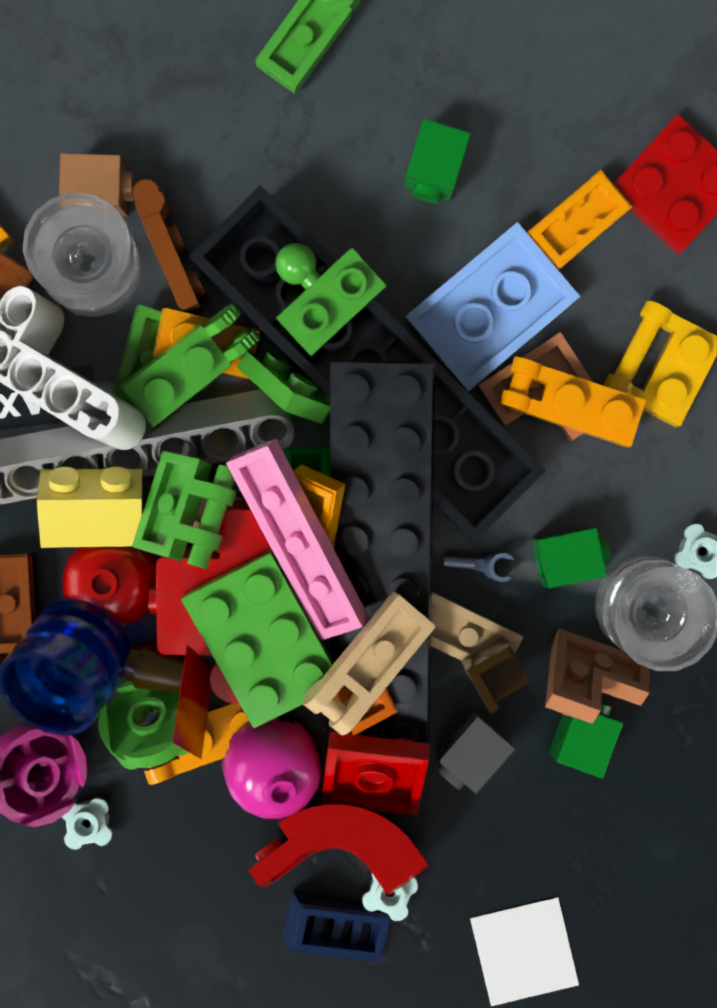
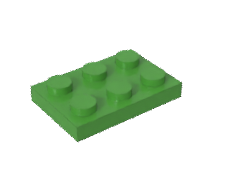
M272 549L184 593L181 597L183 605L253 728L303 705L302 700L308 689L315 682L321 680L335 663L323 640L320 641Z

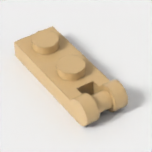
M393 591L322 679L315 682L308 689L303 697L302 704L314 714L320 712L330 719V727L340 735H346L360 721L436 626L404 598ZM345 685L353 692V695L348 701L342 703L335 696Z

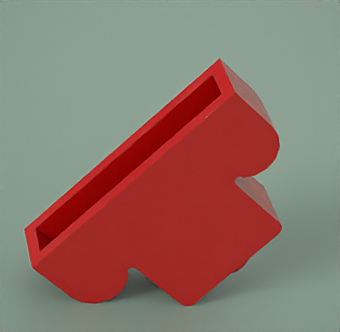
M235 500L233 507L227 506L218 534L223 536L219 551L213 550L207 569L187 564L192 550L190 546H186L182 562L160 556L157 560L156 585L150 586L148 608L150 614H157V649L159 653L163 655H185L188 645L200 656H212L183 605L181 597L184 593L271 550L246 500ZM215 661L210 675L212 690L223 701L240 704Z

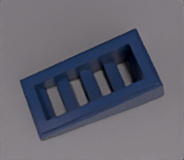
M292 892L282 938L289 952L381 962L391 918L385 912L380 910L371 912L361 905ZM311 916L308 932H304L307 917ZM325 918H331L328 935H321ZM345 920L351 921L347 941L341 940ZM364 922L371 923L366 945L359 944Z

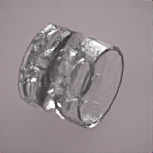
M71 192L51 198L34 212L24 231L23 254L28 270L59 307L77 316L99 317L117 311L135 293L141 280L142 260L126 221L112 204L93 194ZM93 255L96 261L91 262V270L84 271L81 266L86 264V256Z
M634 556L616 564L607 573V577H603L596 594V618L603 634L637 664L655 671H678L697 663L712 648L717 636V599L713 589L698 574L657 556ZM647 600L657 607L652 615L642 609L643 604Z

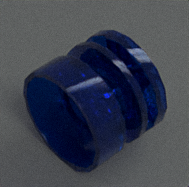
M66 599L53 602L39 614L35 623L27 630L25 637L16 644L2 662L0 667V694L9 708L27 724L43 732L62 736L80 734L94 723L106 704L109 694L115 690L119 680L124 676V665L131 649V641L122 625L107 611L85 601Z

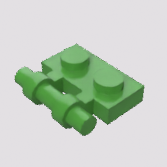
M163 451L132 547L182 562L187 543H192L193 547L187 564L207 569L213 550L219 551L223 536L218 534L227 506L233 507L237 491L233 490L235 479L228 466L218 465L214 481L209 483L207 480L212 464L201 459ZM201 499H205L207 503L199 528L193 527Z

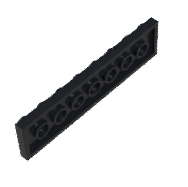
M334 360L330 362V476L345 484L334 551L369 616L365 625L393 591L431 621L436 362ZM363 627L330 637V655L334 662H336ZM431 633L387 686L398 712L361 731L360 734L386 739L406 738L413 742L429 744ZM330 727V732L338 733L332 727Z

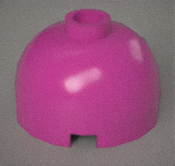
M276 717L256 728H253L251 723L248 722L233 734L229 740L230 747L225 754V758L223 757L222 769L230 795L244 811L263 819H281L297 813L309 803L319 787L322 766L315 740L302 724L294 721L295 724L288 721H280L279 717Z
M34 722L17 725L0 735V813L13 822H19L31 827L53 823L68 813L76 803L72 799L76 795L79 785L84 787L87 778L86 756L80 743L58 727Z

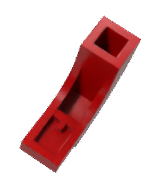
M327 804L301 810L280 821L278 824L289 840L283 844L280 839H276L262 848L255 855L259 862L248 871L259 887H269L309 856L327 849H343L359 857L368 866L385 893L391 895L429 867L430 864L412 839L388 819L367 809L352 805Z

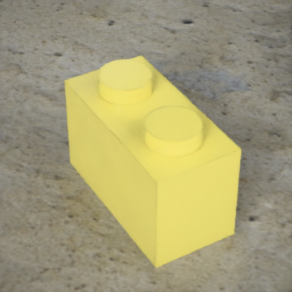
M70 467L40 469L37 511L41 548L132 546L143 513L142 469H126L123 467H110L107 469H73Z

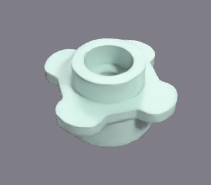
M691 524L684 530L685 537L680 543L679 551L675 554V563L680 569H695L700 571L704 578L714 579L717 577V534L714 535L704 531L700 524ZM701 547H705L707 550L704 556L699 555L698 551Z
M96 797L93 800H86L79 804L75 803L71 810L62 816L66 821L67 827L64 842L69 848L77 850L83 844L96 843L99 846H104L109 843L113 832L108 827L109 805L106 800ZM88 819L91 822V826L88 828L84 827L82 821Z
M372 873L373 879L370 890L365 892L362 898L364 907L371 912L376 910L385 912L394 921H401L408 915L407 903L409 898L418 889L416 878L414 877L395 891L392 897H388Z

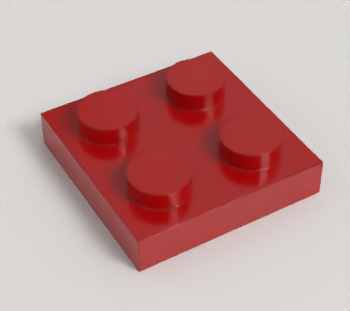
M677 114L616 180L614 185L632 205L630 211L678 255L688 247L717 215V150Z
M330 732L321 804L352 805L367 810L417 815L429 763L430 744L413 742L406 738L386 739L364 736L360 733L356 735L351 733L340 735L339 733Z

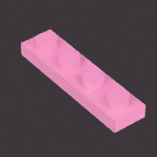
M277 439L233 456L226 464L320 641L362 628L369 619V616Z

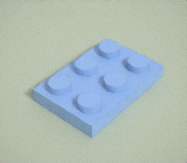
M517 222L405 316V320L454 379L468 392L573 304L580 296Z

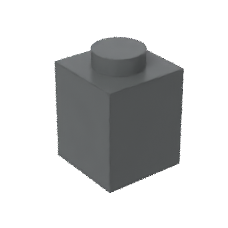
M472 709L436 750L438 761L442 764L438 771L457 789L460 790L466 785L477 794L512 754L515 748L508 738L477 711Z

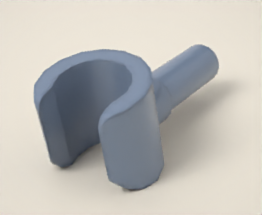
M498 551L490 552L485 557L476 558L445 554L444 566L473 569L484 572L490 579L505 582L512 577L495 574L494 563L499 558L514 560V558L510 554Z

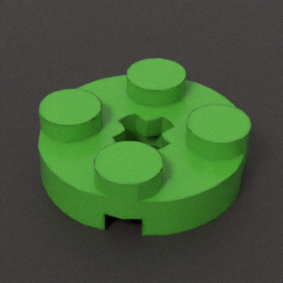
M125 681L116 689L119 695L112 701L111 705L104 704L99 715V733L109 752L118 759L124 768L132 770L154 767L164 764L176 756H183L189 753L173 743L180 693L137 689L134 687L133 682ZM150 712H155L156 716L159 717L150 726H138V724L146 721V714Z

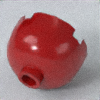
M132 546L78 547L68 558L62 574L63 594L70 609L85 623L102 629L125 628L143 619L149 613V589L151 585H156V562L158 559L155 554Z

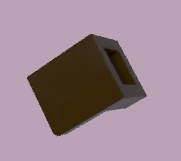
M504 637L462 660L468 676L490 714L499 710L497 701L530 683L515 657L514 651Z

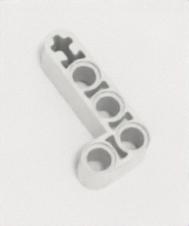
M19 286L7 291L0 301V382L90 438L119 450H129L136 446L143 438L146 429V421L143 414L134 406L48 356L64 326L62 309L57 304L27 287ZM107 414L111 417L109 424L103 421Z

